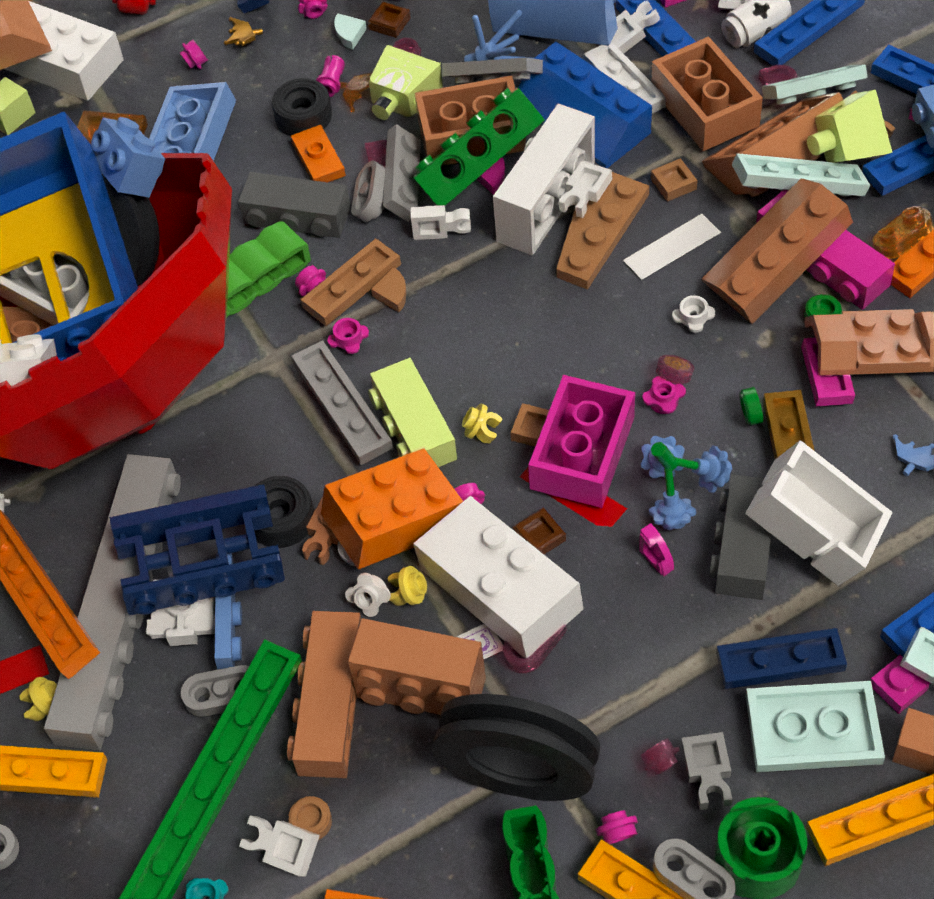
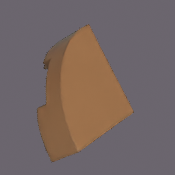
M393 267L371 291L372 297L400 312L406 303V283L402 274Z

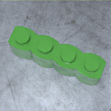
M283 221L267 226L256 239L238 245L230 254L226 318L246 308L256 297L270 292L284 278L298 273L311 261L308 244Z

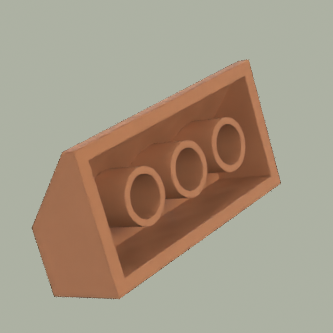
M0 0V70L51 52V46L29 1Z
M840 92L802 99L704 159L702 163L709 172L735 195L750 194L751 197L760 195L769 188L759 187L754 189L742 185L732 166L736 154L813 161L818 159L821 155H813L807 146L808 136L818 133L815 122L816 116L839 103L843 98Z
M801 178L702 278V281L747 321L753 324L853 223L848 205L822 184Z

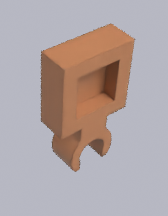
M323 497L306 526L308 535L313 537L309 538L302 548L305 560H308L312 551L321 550L318 556L320 565H324L328 561L331 544L338 545L339 542L321 515Z

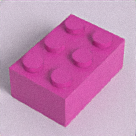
M563 375L528 464L530 489L603 508L634 420L635 392Z

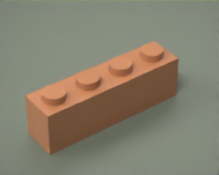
M312 611L311 625L304 627L303 648L307 650L306 662H301L298 667V685L302 686L301 698H295L293 703V722L297 723L296 735L289 737L287 746L288 761H293L298 776L347 778L357 697L348 660L360 626V613Z

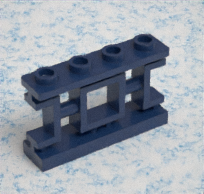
M264 484L109 517L119 560L137 556L140 575L120 579L122 595L129 615L150 614L158 609L176 605L187 606L199 600L217 596L228 597L239 591L253 588H268L276 583L285 581L278 545L258 549L254 530L273 527ZM245 524L247 534L223 538L222 529ZM213 539L216 540L219 558L183 566L180 565L177 547ZM167 541L169 551L146 556V545ZM250 549L252 560L229 564L227 554ZM172 566L174 577L151 582L149 571Z

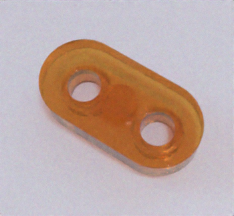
M919 206L906 208L899 216L875 234L872 240L874 249L888 259L902 256L933 230L934 225L931 212Z

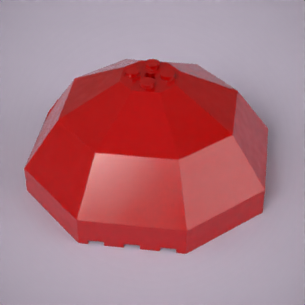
M161 153L165 158L163 171L157 178L150 197H148L154 208L160 233L159 255L152 275L89 339L78 344V349L81 352L63 361H60L55 355L30 368L28 374L31 377L13 386L7 380L0 383V457L53 469L136 432L139 434L145 433L172 408L224 347L229 284L232 188L208 153ZM0 296L2 307H19Z

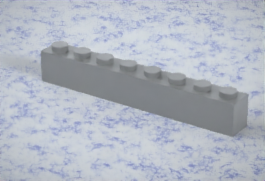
M127 454L77 618L101 653L70 679L62 673L60 674L44 726V730L54 745L101 751L104 738L109 737L111 734L114 702L121 698L124 686L122 674L125 664H129L132 660L134 651L132 639L135 629H139L142 625L143 615H129L127 612L120 579L140 575L137 556L119 560L109 517L171 504L173 496L178 495L181 485L180 475L176 474L171 458ZM162 542L146 545V556L162 552ZM149 571V573H150V578H151V582H152V580H153V574H152V571Z

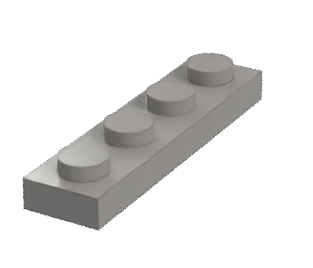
M323 340L291 356L293 365L360 465L393 449L392 440Z

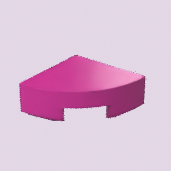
M500 158L476 179L493 195L501 186L505 177L503 158Z
M652 523L640 530L639 551L660 575L665 576L674 570L673 558L664 539Z

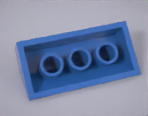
M558 42L553 43L533 58L543 60V73L530 74V80L521 81L518 86L545 121L557 104L595 116V162L601 167L609 168L651 134V104Z

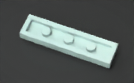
M738 153L732 163L742 185L754 189L763 187L775 188L781 191L786 189L789 191L801 178L820 183L833 194L841 196H865L870 187L863 172L856 164Z

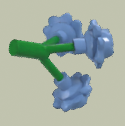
M653 436L650 440L651 445L644 444L641 448L643 453L641 467L644 470L650 469L649 475L651 478L665 477L666 491L663 493V500L655 501V506L649 509V514L654 517V523L661 525L664 529H681L691 521V517L696 515V509L691 506L690 499H680L678 491L674 490V470L681 471L684 467L690 468L693 473L700 476L699 486L706 488L708 492L714 493L717 487H723L729 481L732 464L728 461V453L720 451L717 446H712L709 452L704 451L701 459L695 458L693 461L682 459L685 452L684 447L676 445L674 437L661 438Z

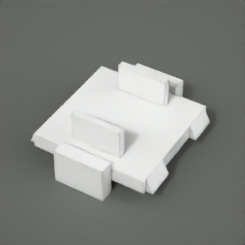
M168 568L169 578L174 577L172 568ZM215 597L199 600L187 606L176 605L156 610L151 613V619L147 620L146 634L151 636L152 639L166 638L170 646L197 644V635L214 634Z

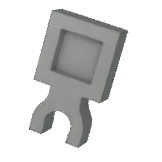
M723 732L681 738V748L688 782H700L698 791L699 809H708L707 794L710 792H716L721 795L723 807L731 806V790L722 779L731 777V767Z

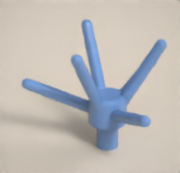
M517 10L487 43H485L479 18L477 15H473L472 21L479 46L476 47L474 53L464 57L465 62L526 58L505 56L515 53V47H505L519 39L518 34H514L496 44L521 16V10Z

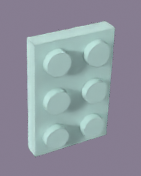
M871 681L748 688L746 690L756 772L883 764L885 755Z

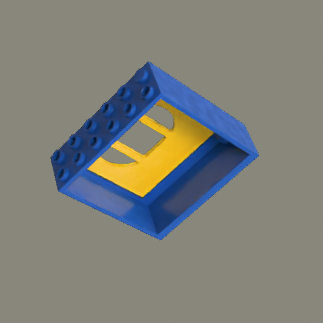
M65 111L0 138V275L40 259L58 324L34 334L41 335L42 340L54 339L56 354L60 361L81 352L78 349V344L89 339L138 289L95 151H93L92 145ZM55 254L65 255L79 262L88 277L89 297L82 314L73 318L70 317L53 260ZM0 301L1 343H12Z

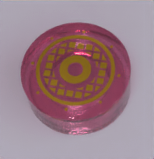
M662 355L659 357L656 372L666 381L675 384H685L691 381L695 367L690 361L682 357Z

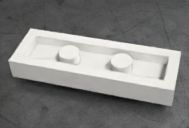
M612 42L609 46L600 45L584 53V60L651 104L652 114L666 107V97Z

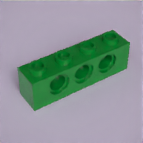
M507 87L492 100L496 105L486 114L480 110L466 122L469 126L467 131L460 137L456 132L453 133L440 145L443 151L433 159L429 154L414 167L418 172L413 176L414 180L436 206H446L545 121L520 88H516L511 92ZM499 114H505L511 122L510 129L504 134H499L493 127V121ZM474 136L482 138L485 143V149L479 156H472L467 150V143ZM449 158H453L459 164V172L453 178H446L441 172L442 163Z

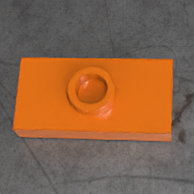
M321 125L291 135L292 144L311 180L331 182L346 176L345 168Z

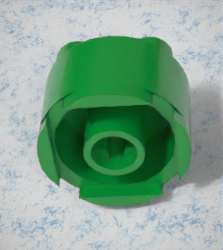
M752 797L736 803L724 817L718 829L715 861L732 875L735 882L734 894L739 897L751 899L778 897L796 884L802 869L807 850L805 827L798 815L792 810L790 812L778 804V801L771 798ZM760 845L762 851H759L758 848H753V846Z

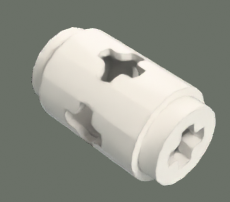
M750 0L727 13L726 18L721 22L722 32L726 40L734 48L749 46L791 16L789 0Z

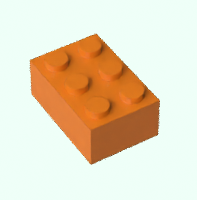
M425 448L326 484L324 486L321 515L359 570L414 548V542L458 507L463 500Z

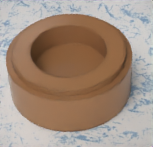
M309 796L298 800L292 806L289 812V823L320 835L318 839L320 840L329 832L332 826V815L328 805L322 799Z

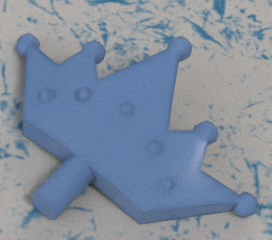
M896 434L893 435L892 438L896 442L898 460L908 464L902 472L905 476H909L914 468L926 472L934 469V455H931L934 448L933 443L929 446L913 449L915 445L913 441L903 444L898 440Z

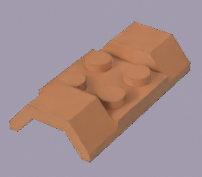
M913 309L842 311V314L812 315L805 318V327L813 328L818 344L819 376L934 372V312L914 313Z

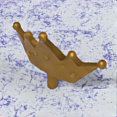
M229 17V21H232L234 27L229 29V33L234 34L227 41H224V44L235 43L237 46L240 44L244 46L256 40L255 35L263 34L262 28L252 30L249 22Z

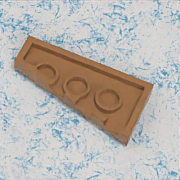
M612 172V181L599 201H588L587 212L583 218L576 216L575 208L556 268L557 278L588 290L649 196L650 186Z

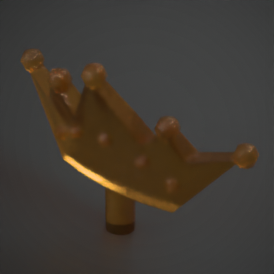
M372 73L356 75L349 83L340 82V88H345L343 97L350 106L351 112L355 111V108H353L354 101L362 98V95L359 93L369 88L368 81Z

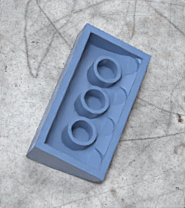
M488 0L493 32H498L517 10H521L522 14L506 33L609 46L618 29L613 0Z
M227 83L169 87L149 137L155 143L154 147L160 153H208L214 161L236 102Z

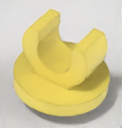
M481 403L476 408H469L463 419L462 427L466 428V437L472 439L476 435L480 441L489 444L496 438L497 434L490 431L486 424L496 428L501 423L502 418L496 413H487L488 407Z
M407 566L402 568L399 573H393L388 576V581L395 587H399L396 592L391 593L390 602L396 606H402L406 603L410 605L422 603L427 592V582L424 575L415 567Z
M38 677L30 683L29 688L20 694V700L33 703L31 709L24 713V718L40 721L48 715L57 687L55 682Z

